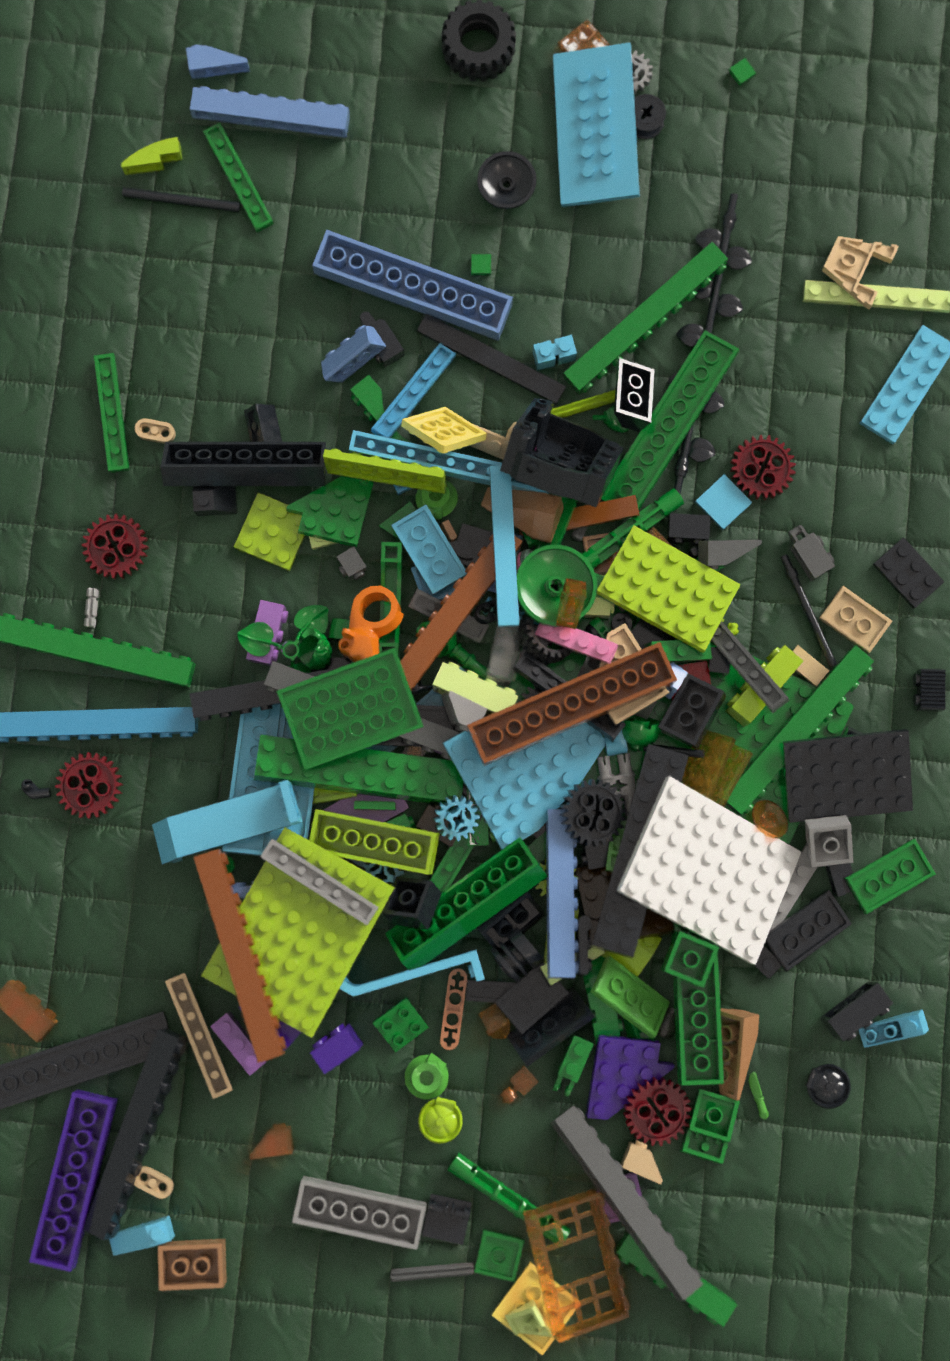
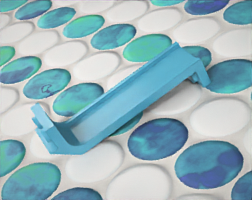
M285 780L279 782L280 785L167 817L152 824L162 864L183 861L182 857L302 823L292 782Z
M475 949L425 964L413 970H405L362 984H354L346 976L340 989L352 996H357L471 961V964L468 965L471 978L476 977V981L485 978L477 950Z

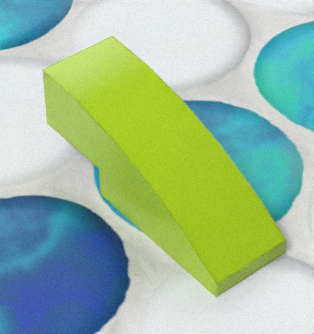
M178 137L152 143L129 156L121 163L125 175L164 170V162L182 160L181 145Z

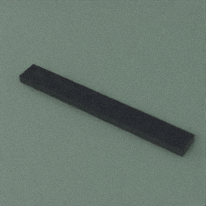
M427 313L417 329V333L438 344H443L459 355L545 400L552 401L555 405H557L566 389L565 385Z

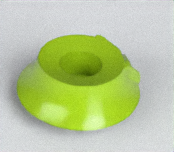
M439 1096L437 1099L431 1100L424 1105L418 1119L419 1128L424 1137L431 1142L440 1144L453 1140L459 1134L463 1122L462 1114L456 1105V1101L440 1098Z

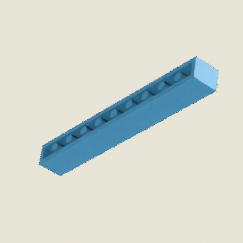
M192 707L0 712V742H9V739L17 738V742H29V738H37V741H50V737H58V741H69L70 737H78V740H91V736H99L101 740L111 739V736H119V739H131V735H139V738H152L154 734H160V738H171L172 734H180V737H193V733H198V718L193 717Z

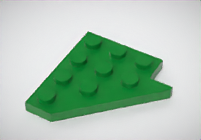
M341 476L287 506L286 510L290 513L302 515L298 534L357 547L375 481Z

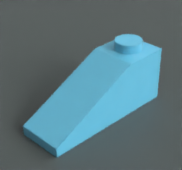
M166 1216L118 1231L114 1238H110L109 1241L113 1256L169 1242L175 1237L170 1216Z

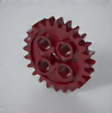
M762 435L758 437V440L752 436L750 439L751 443L744 440V447L739 445L737 448L739 452H734L733 454L736 459H732L730 463L735 466L730 469V472H735L736 474L733 475L732 480L738 479L736 486H743L742 493L748 490V497L754 493L756 500H758L760 495L766 500L769 494L773 499L776 496L775 492L781 495L783 493L782 488L787 490L789 487L787 483H792L793 481L790 476H794L796 471L791 470V468H794L796 463L790 461L794 458V455L788 456V452L791 449L784 450L785 442L780 445L777 444L778 438L772 442L770 435H768L766 440L763 439ZM760 451L763 457L757 458L753 452ZM768 452H771L765 470L761 474L758 483H755V478L761 469V465L765 461ZM777 459L780 461L781 466H774L772 460ZM751 468L754 471V475H747L745 469ZM763 477H770L772 484H766L763 481Z
M107 514L106 521L99 517L100 524L97 525L92 522L94 529L87 528L90 535L83 536L88 541L82 544L87 549L82 554L89 556L85 560L86 563H92L90 568L92 570L97 568L96 573L98 575L104 571L105 578H108L111 574L112 578L116 580L117 574H119L124 579L125 572L131 576L132 568L138 571L139 569L136 565L138 563L144 564L141 557H147L143 550L149 549L147 545L143 544L148 541L146 537H142L145 531L139 530L141 527L139 523L133 525L134 520L132 518L127 521L125 515L119 519V516L115 514L112 519ZM124 529V534L121 537L115 536L117 530ZM107 531L110 532L112 539L118 544L117 548L122 554L124 562H121L118 553L113 549L114 546L106 534ZM105 538V545L98 547V541ZM133 546V552L125 555V549ZM115 556L114 563L107 564L108 557Z
M87 752L85 758L80 753L78 756L79 760L71 757L72 764L64 763L67 767L66 770L59 769L63 776L56 777L57 780L61 781V784L55 785L56 788L61 789L56 796H63L59 803H67L64 809L68 811L72 808V815H76L79 811V818H83L85 813L88 819H92L93 813L99 818L100 811L108 814L106 808L114 809L112 802H119L115 796L116 794H122L118 787L123 786V784L117 781L122 778V775L115 774L119 768H111L114 762L109 761L106 763V756L100 759V754L95 753L92 758V754ZM95 766L97 774L94 777H90L89 769ZM80 770L83 771L86 780L88 782L93 783L91 785V788L94 791V793L98 796L99 801L95 800V796L90 789L85 788L88 786V784L85 781V779L81 776L79 772ZM74 777H78L80 783L77 787L73 788L71 781ZM105 783L108 790L105 794H101L99 787ZM85 794H88L90 797L87 805H83L81 802Z
M653 1077L652 1083H649L646 1079L644 1086L637 1083L639 1090L631 1089L633 1097H626L630 1104H624L625 1109L628 1111L624 1112L623 1115L625 1118H628L625 1123L627 1126H631L629 1128L631 1134L635 1133L634 1136L637 1140L642 1137L641 1140L644 1144L649 1140L652 1146H654L656 1141L662 1146L663 1140L670 1144V1137L677 1140L676 1133L684 1134L682 1126H689L685 1119H691L690 1114L687 1112L692 1110L690 1105H687L690 1099L684 1097L686 1092L680 1090L681 1087L678 1083L674 1085L671 1079L666 1083L664 1077H661L659 1082ZM663 1093L664 1098L660 1101H657L656 1097L659 1094ZM647 1097L652 1099L667 1120L668 1126H665L647 1101ZM642 1106H648L645 1112L639 1113V1109ZM671 1110H676L674 1116L668 1117V1113ZM653 1123H659L656 1129H651Z

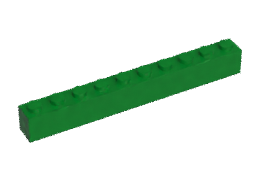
M711 242L563 373V378L578 395L582 392L587 393L594 386L592 383L597 379L602 380L609 373L607 371L609 368L617 366L619 358L623 359L622 357L626 353L631 354L638 347L637 344L642 339L646 341L653 334L652 330L657 326L659 328L668 321L667 317L673 313L675 315L678 313L686 300L690 302L698 294L696 291L701 287L703 289L712 282L711 278L716 274L718 276L722 274L727 268L728 258Z
M3 613V616H0L1 643L190 688L196 664L191 662L189 657L180 655L179 658L171 657L172 654L169 652L160 651L158 654L152 652L151 648L140 646V649L132 647L133 644L123 641L120 644L112 643L113 639L102 636L99 640L93 638V634L81 632V635L74 634L72 629L62 627L61 630L54 629V625L42 622L41 626L34 624L35 621L28 618H23L20 621L16 620L14 615Z
M853 646L720 800L737 815L748 814L754 807L752 802L756 798L760 799L767 792L765 787L770 782L773 784L780 777L778 772L784 767L783 741L808 739L809 736L813 738L819 732L820 728L818 726L821 722L824 721L826 723L832 717L833 713L831 711L835 706L839 708L847 699L844 697L848 691L853 692L860 684L858 682L859 678L862 675L866 677L873 669L871 665L874 660L859 647Z

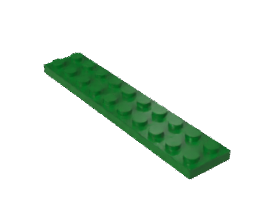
M704 330L652 412L651 423L640 431L616 469L615 475L601 501L636 495L638 509L641 508L736 358L739 348Z

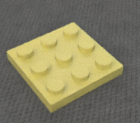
M446 407L404 418L401 427L408 430L410 434L417 436L440 453H448L485 441L487 435L486 432Z
M529 1262L492 1312V1316L512 1331L505 1315L534 1299L554 1337L521 1333L517 1336L543 1355L581 1304V1301L537 1266Z

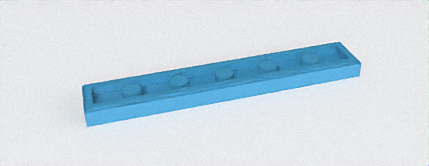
M439 343L374 424L371 432L378 436L391 438L401 426L402 419L410 415L455 358L456 353Z

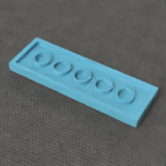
M922 325L859 424L894 444L950 357V341Z

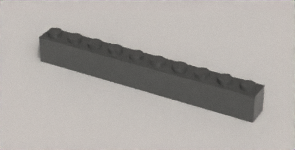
M273 661L264 685L268 686L267 690L277 693L280 689L308 680L314 676ZM421 718L424 727L400 735L404 743L414 746L416 742L423 745V750L433 753L434 750L442 752L441 757L451 760L442 743L460 732Z
M572 1106L550 1124L678 1302L684 1301L703 1285L700 1280V1274L695 1268L690 1267L685 1253L677 1249L672 1235L664 1231L659 1217L651 1213L646 1199L638 1195L633 1181L625 1177L620 1163L612 1159L607 1145L599 1141L596 1130L584 1120L585 1115L579 1108L576 1109L575 1106Z

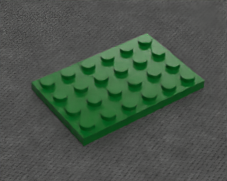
M396 648L277 691L305 770L424 727Z

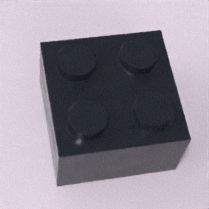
M396 876L393 884L395 888L382 914L393 925L428 930L442 892L431 880Z

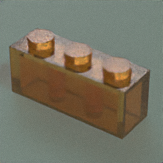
M10 980L0 990V1009L36 1042L42 1041L59 1022L55 1019L56 1014L49 1008L45 1009L40 1005L41 1000L34 994H28L25 991L26 986L19 980Z

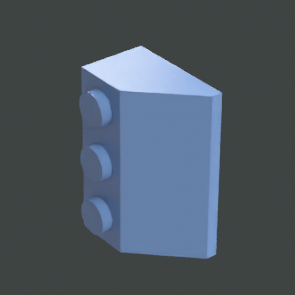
M365 325L359 327L355 331V335L351 338H346L340 343L341 346L338 349L326 354V358L321 362L325 381H345L387 347L374 327Z

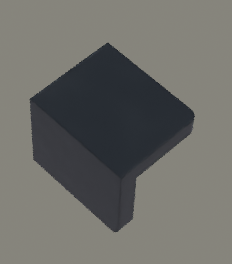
M711 647L712 659L709 661L708 670L710 672L723 673V676H727L730 671V663L716 647Z

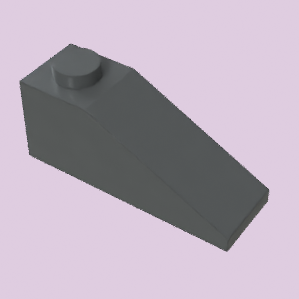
M762 540L698 541V561L712 569H718V565H727L761 545Z

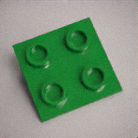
M408 998L402 999L394 1007L392 1006L390 1010H387L386 1013L372 1022L395 1052L429 1028Z

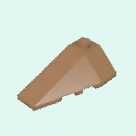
M488 487L481 506L492 513L491 489ZM512 490L514 527L522 530L532 539L551 543L564 509L562 498L543 492Z
M720 1008L724 1084H719L720 1095L740 1100L758 1036L759 1015L745 1010Z

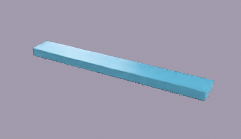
M502 465L490 466L498 627L519 626L511 476L500 471Z

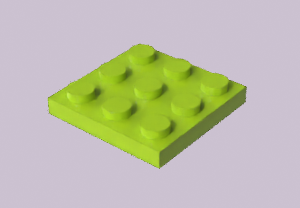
M257 493L234 548L290 571L306 536L298 534L302 515L287 512V504Z

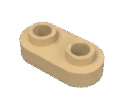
M144 418L140 419L135 425L136 434L143 440L165 444V442H172L176 435L173 426L167 422ZM148 427L149 432L143 433L144 428ZM168 431L169 435L167 437H163V432Z
M142 1166L141 1172L137 1175L134 1185L139 1189L161 1199L168 1197L174 1188L173 1181L168 1176L148 1166ZM142 1173L148 1175L147 1180L141 1178ZM160 1183L166 1184V1190L160 1188Z

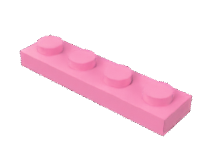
M539 624L535 632L536 637L607 664L611 663L618 648V645L614 642L568 625L550 627Z

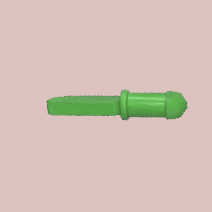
M753 1072L749 1077L750 1089L755 1098L754 1101L757 1104L759 1116L761 1119L766 1120L769 1117V1112L764 1102V1096H762L757 1075Z

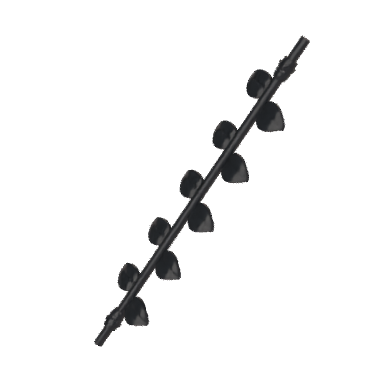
M736 193L730 194L728 209L723 216V235L720 231L710 228L700 232L696 236L695 242L702 249L713 242L728 258L727 266L733 270H740L751 265L752 258L742 247L733 246L728 249L730 235L737 221L735 209L738 194ZM723 273L719 276L716 274L714 282L712 281L706 288L703 289L701 287L696 291L698 294L695 298L706 299L710 297L704 329L698 324L691 323L681 327L677 332V337L688 347L696 345L704 330L712 334L716 311L721 316L727 318L743 311L742 303L736 296L732 294L719 296ZM677 373L673 374L668 379L667 384L669 386L672 383L675 376L677 375ZM714 391L702 411L710 414L724 408L725 403L721 395ZM694 424L682 442L680 457L674 468V476H676L674 489L680 495L683 479L686 478L688 473V455L696 462H704L715 456V449L708 440L695 438L691 441Z

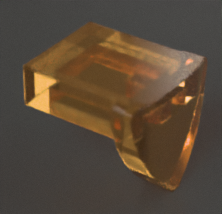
M496 1004L479 1013L487 1028L486 1032L490 1037L495 1039L507 1038L506 1036L510 1031V1021L504 1017Z

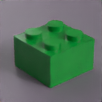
M675 931L661 971L697 986L704 987L719 947L681 931Z

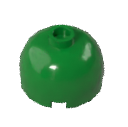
M631 716L623 721L626 724L622 729L623 737L627 743L632 744L631 747L641 750L644 746H648V744L652 745L660 736L659 720L650 717L648 719L642 717L632 719Z

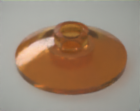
M761 800L754 805L752 818L760 832L770 838H780L787 832V817L776 803L769 800Z

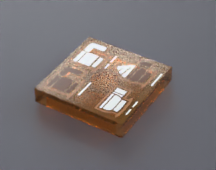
M588 19L558 42V47L563 53L610 46Z

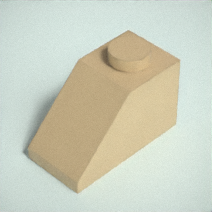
M636 1140L635 1143L629 1141L620 1164L622 1168L661 1184L663 1180L651 1151L647 1149L648 1145L639 1140Z

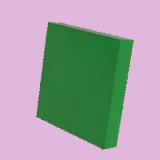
M483 1229L474 1273L515 1283L524 1239Z

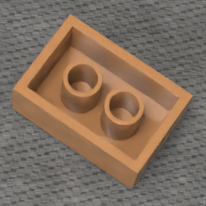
M226 1239L169 1241L158 1246L159 1291L223 1288L227 1282Z

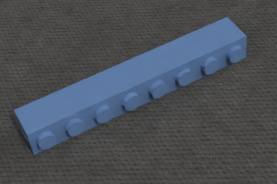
M205 86L193 87L190 105L192 117L197 119L343 138L347 137L350 117L349 108L341 104L327 105L319 101L312 103L303 99L289 100L281 96L273 98L264 94L250 95L243 91L235 93L226 89L212 90Z
M565 809L547 810L548 979H573L579 971L578 961H575V953H578V940H575L574 931H578V919H574V910L578 909V900L574 898V889H577V877H574V869H577V856H573V848L577 847V838L571 839L570 836L573 832H565L568 824H561V822L566 820V817L560 816L561 813L565 812Z

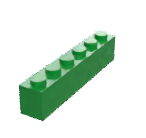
M626 1231L615 1248L619 1254L618 1258L627 1265L631 1262L636 1266L635 1270L644 1277L648 1274L654 1278L653 1283L662 1289L667 1287L631 1235ZM701 1277L700 1280L703 1285L686 1298L685 1301L689 1303L688 1307L699 1314L701 1311L706 1314V1319L715 1326L719 1323L724 1327L737 1307V1303Z

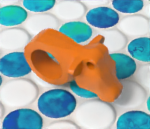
M370 586L356 595L351 609L349 629H342L343 638L338 643L339 651L344 657L349 658L354 663L379 654V638L396 629L404 616L394 593L383 586ZM386 601L391 604V610L385 619L379 622H370L364 619V612L371 603Z

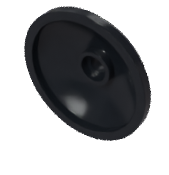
M511 151L498 152L488 157L481 165L477 178L478 188L482 197L492 206L500 209H514L522 206L532 197L536 188V172L530 161L523 155ZM504 184H509L510 187H509V188H505L503 185H504Z

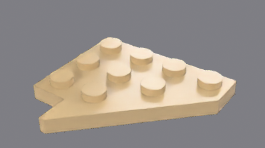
M625 623L609 632L606 636V640L618 645L611 663L642 650ZM601 661L599 668L607 665V663ZM667 688L662 689L608 714L614 724L617 725L668 695L669 692Z

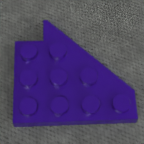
M598 1035L586 1109L587 1118L608 1120L621 1110L624 1104L630 1103L626 1097H633L631 1089L639 1090L637 1083L644 1086L645 1080L647 1079L649 1083H652L653 1077L658 1081L674 1068L672 1062L658 1061L661 1045L658 1040Z

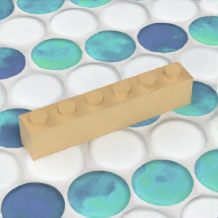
M183 973L165 981L212 1098L215 1099L232 1091L233 1089L186 974Z

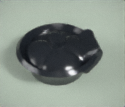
M824 1064L817 1068H812L805 1084L811 1100L816 1105L825 1109H834L843 1105L851 1091V1083L847 1073L839 1066L833 1064Z

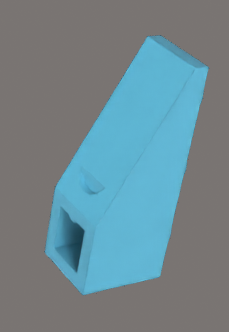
M922 1009L874 1022L866 1029H863V1027L859 1029L863 1046L866 1048L924 1035L929 1028Z

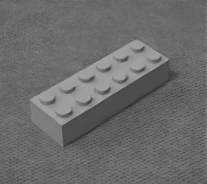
M303 1176L292 1223L417 1250L427 1202Z

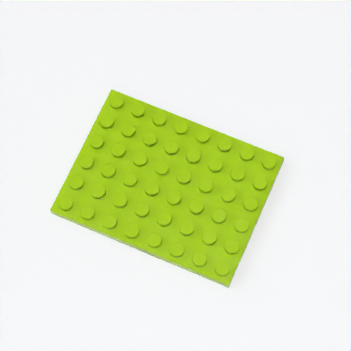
M284 827L277 839L278 843L379 907L369 924L365 925L268 861H265L239 907L241 914L245 913L248 925L245 926L247 934L251 933L254 941V946H251L253 953L257 954L261 966L258 967L260 975L264 974L267 982V987H264L266 995H270L274 1007L271 1008L273 1016L277 1015L279 1020L313 1038L395 887ZM219 943L201 976L237 996L221 943Z

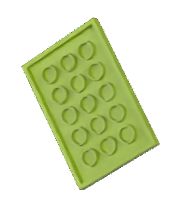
M633 526L598 587L597 594L704 653L741 584L642 529Z

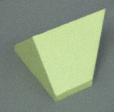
M534 1299L505 1315L515 1335L521 1333L554 1337Z

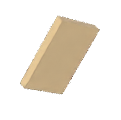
M844 586L840 588L819 618L867 654L872 651L892 623L891 619Z

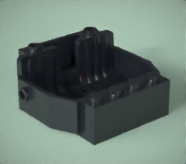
M534 398L513 427L500 471L510 474L517 481L556 496L572 498L597 507L615 475L624 448L590 428L551 414L552 401Z

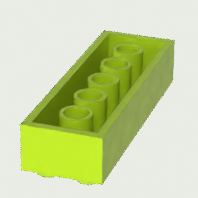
M315 809L309 841L338 857L430 875L433 873L440 833Z

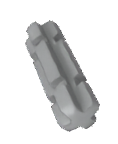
M88 588L86 594L88 599H86L85 605L86 618H84V626L88 628L96 626L95 617H97L98 606L96 598H98L99 591L95 588Z

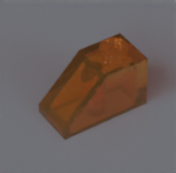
M569 578L565 579L556 619L557 626L571 629L577 628L586 599V582Z
M286 1123L274 1124L273 1128H270L250 1154V1160L292 1154L294 1146L291 1126H286Z

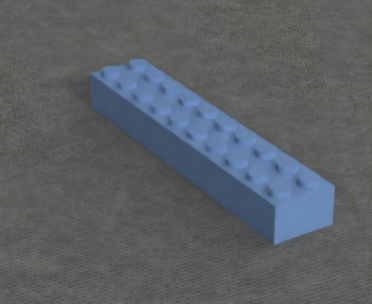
M329 230L325 232L312 265L316 275L423 314L427 313L434 318L498 341L512 307L513 297Z

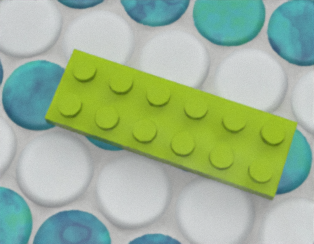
M338 449L324 450L323 459L329 474L443 494L446 492L445 470L437 466L424 467L418 463L407 464L396 459L384 460L378 456L367 457L356 452L349 454Z

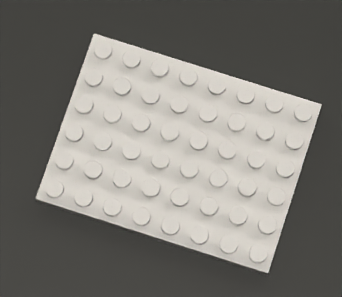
M669 776L663 782L616 891L742 960L756 965L801 851Z

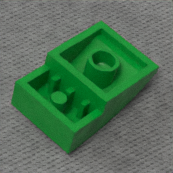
M699 1089L690 1114L691 1119L688 1120L689 1126L686 1127L680 1152L719 1165L723 1164L740 1101Z

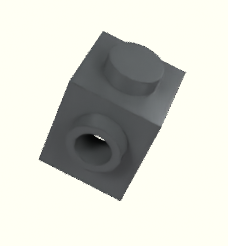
M354 546L337 556L341 565L338 568L344 578L348 576L351 581L352 579L358 580L365 575L367 567Z

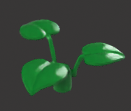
M310 605L300 609L294 617V625L301 630L294 641L288 640L282 645L272 642L274 637L273 630L268 624L263 622L252 623L238 631V640L242 647L254 656L267 655L270 651V645L281 649L285 657L290 658L291 666L288 667L304 673H310L311 669L302 662L294 663V659L299 653L297 644L301 634L306 629L314 628L323 634L325 633L328 626V608L322 605Z

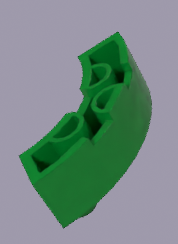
M602 956L592 960L591 971H588V975L583 977L589 1009L595 1016L591 1023L596 1045L598 1035L620 1037V1031H623L622 1020L617 1018V1012L591 993L605 960V957Z

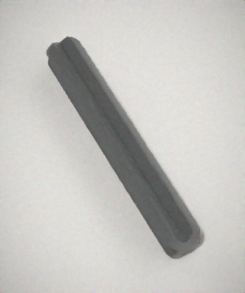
M472 1262L398 1268L392 1269L390 1276L392 1282L467 1276L474 1274V1266Z

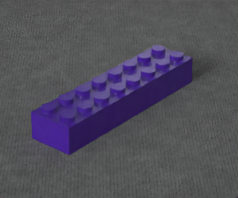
M79 1089L72 1092L29 1262L71 1272L76 1267L85 1233L83 1228L94 1198L118 1102L117 1098Z

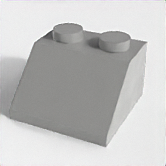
M452 691L445 692L441 696L450 724L455 726L454 730L457 732H468L467 725L482 719L487 711V708Z
M846 815L805 820L806 841L812 867L853 863L851 824Z

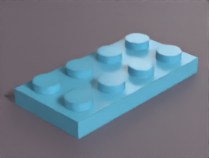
M427 505L391 525L433 595L453 584L459 578L466 576V569Z

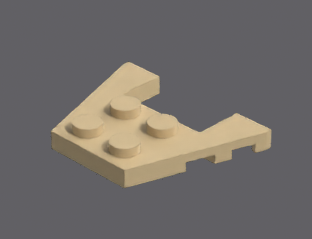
M838 236L822 271L870 310L878 291L860 284L862 275L871 256L891 264L899 246L893 244L891 246H884L880 242H874V244L864 243L860 239Z

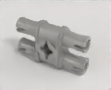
M623 754L617 755L620 771L617 776L611 773L610 756H605L604 762L603 757H598L600 776H598L597 780H602L603 784L609 782L610 786L614 785L616 781H618V784L626 785L620 788L619 792L616 789L614 794H622L621 798L626 802L624 804V808L627 810L625 816H628L635 792L634 776H636L631 769L630 754H625L624 757ZM606 799L603 800L604 810L608 808V801Z

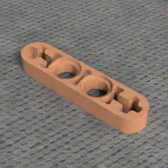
M460 968L453 969L448 978L440 1037L442 1047L447 1050L457 1047L460 1036L467 984V974ZM457 972H461V976L464 977V980L459 982V987H463V991L458 989L450 990V985L455 987V979H452V975H456ZM456 992L460 994L461 1002L454 1005L449 1001V996ZM451 1013L458 1016V1023L455 1025H449L446 1021L447 1016ZM445 1027L458 1029L457 1033L454 1031L452 1033V1038L456 1041L451 1043V1046H447V1042L443 1040L448 1037L449 1032L444 1031Z

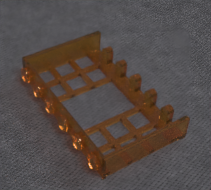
M593 1188L589 1191L523 1212L551 1333L559 1343L629 1318L628 1309H630V1304L627 1297L624 1296L623 1289L625 1288V1283L619 1274L620 1262L613 1249L615 1241L608 1228L610 1227V1220L607 1214H605L603 1207L605 1206V1199L601 1193ZM590 1201L591 1210L578 1214L576 1206ZM568 1208L572 1209V1217L559 1220V1211ZM553 1214L555 1222L541 1227L539 1218ZM593 1215L596 1230L583 1234L579 1219ZM575 1221L578 1236L564 1240L561 1226ZM556 1228L559 1242L545 1246L542 1232ZM598 1235L606 1270L555 1288L547 1252ZM607 1276L610 1290L597 1294L594 1280ZM589 1282L592 1296L578 1301L575 1287ZM571 1288L574 1303L560 1308L557 1293ZM612 1295L615 1309L601 1314L598 1300ZM594 1301L597 1316L583 1321L580 1306ZM575 1308L578 1323L565 1327L562 1313Z

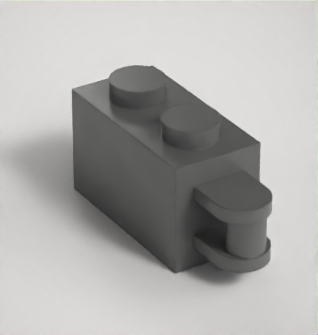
M802 525L788 532L793 542L790 550L810 582L835 567L834 558L829 552L825 551L822 539L818 535L816 536L814 532L808 535ZM799 534H801V536H802V538H803V539H801L800 541H799L798 538L796 537V536H798Z

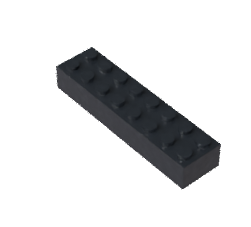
M165 442L160 466L163 486H325L327 469L323 454L326 449V442Z

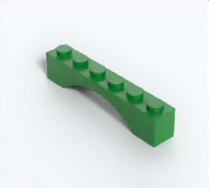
M367 375L350 389L352 395L350 398L357 407L361 406L365 410L363 414L370 422L373 420L376 423L385 412L382 402V390L370 375ZM397 431L391 437V439L410 442Z
M382 542L381 586L394 593L401 607L402 542ZM380 601V621L385 619L391 610V604L386 601ZM400 624L392 632L379 638V653L396 648L399 656Z

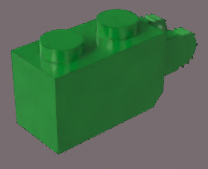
M572 1034L558 1067V1076L552 1090L557 1092L563 1077L570 1081L565 1088L564 1095L570 1096L574 1084L578 1082L588 1059L593 1042Z

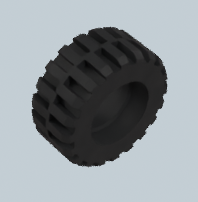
M470 0L466 1L464 6L459 4L455 7V12L451 11L447 15V20L443 23L442 53L446 64L450 65V69L454 73L458 71L459 77L463 79L469 77V81L475 82L476 79H481V82L487 81L488 77H491V79L496 78L498 72L502 74L506 71V66H510L516 43L515 25L513 21H510L511 16L508 12L503 13V8L499 5L493 6L491 1L484 3L482 0H476V2L472 3ZM472 30H485L496 38L497 43L487 51L473 52L465 48L460 40L466 33Z

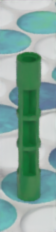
M672 488L659 497L658 501L652 502L639 512L640 516L630 518L588 548L587 552L584 551L581 554L590 562L593 569L621 549L633 526L646 532L670 513L684 505L682 496L677 490Z
M458 1152L447 1171L484 1193L491 1201H495L506 1208L516 1218L519 1217L557 1246L560 1247L564 1243L571 1228L537 1208L527 1198H523L505 1186L502 1181L493 1178Z

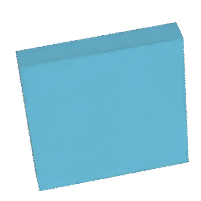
M725 474L695 501L722 531L752 503Z

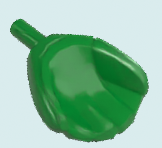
M614 406L604 411L603 415L592 416L593 420H603L606 426L615 432L625 433L629 430L620 425L614 414Z

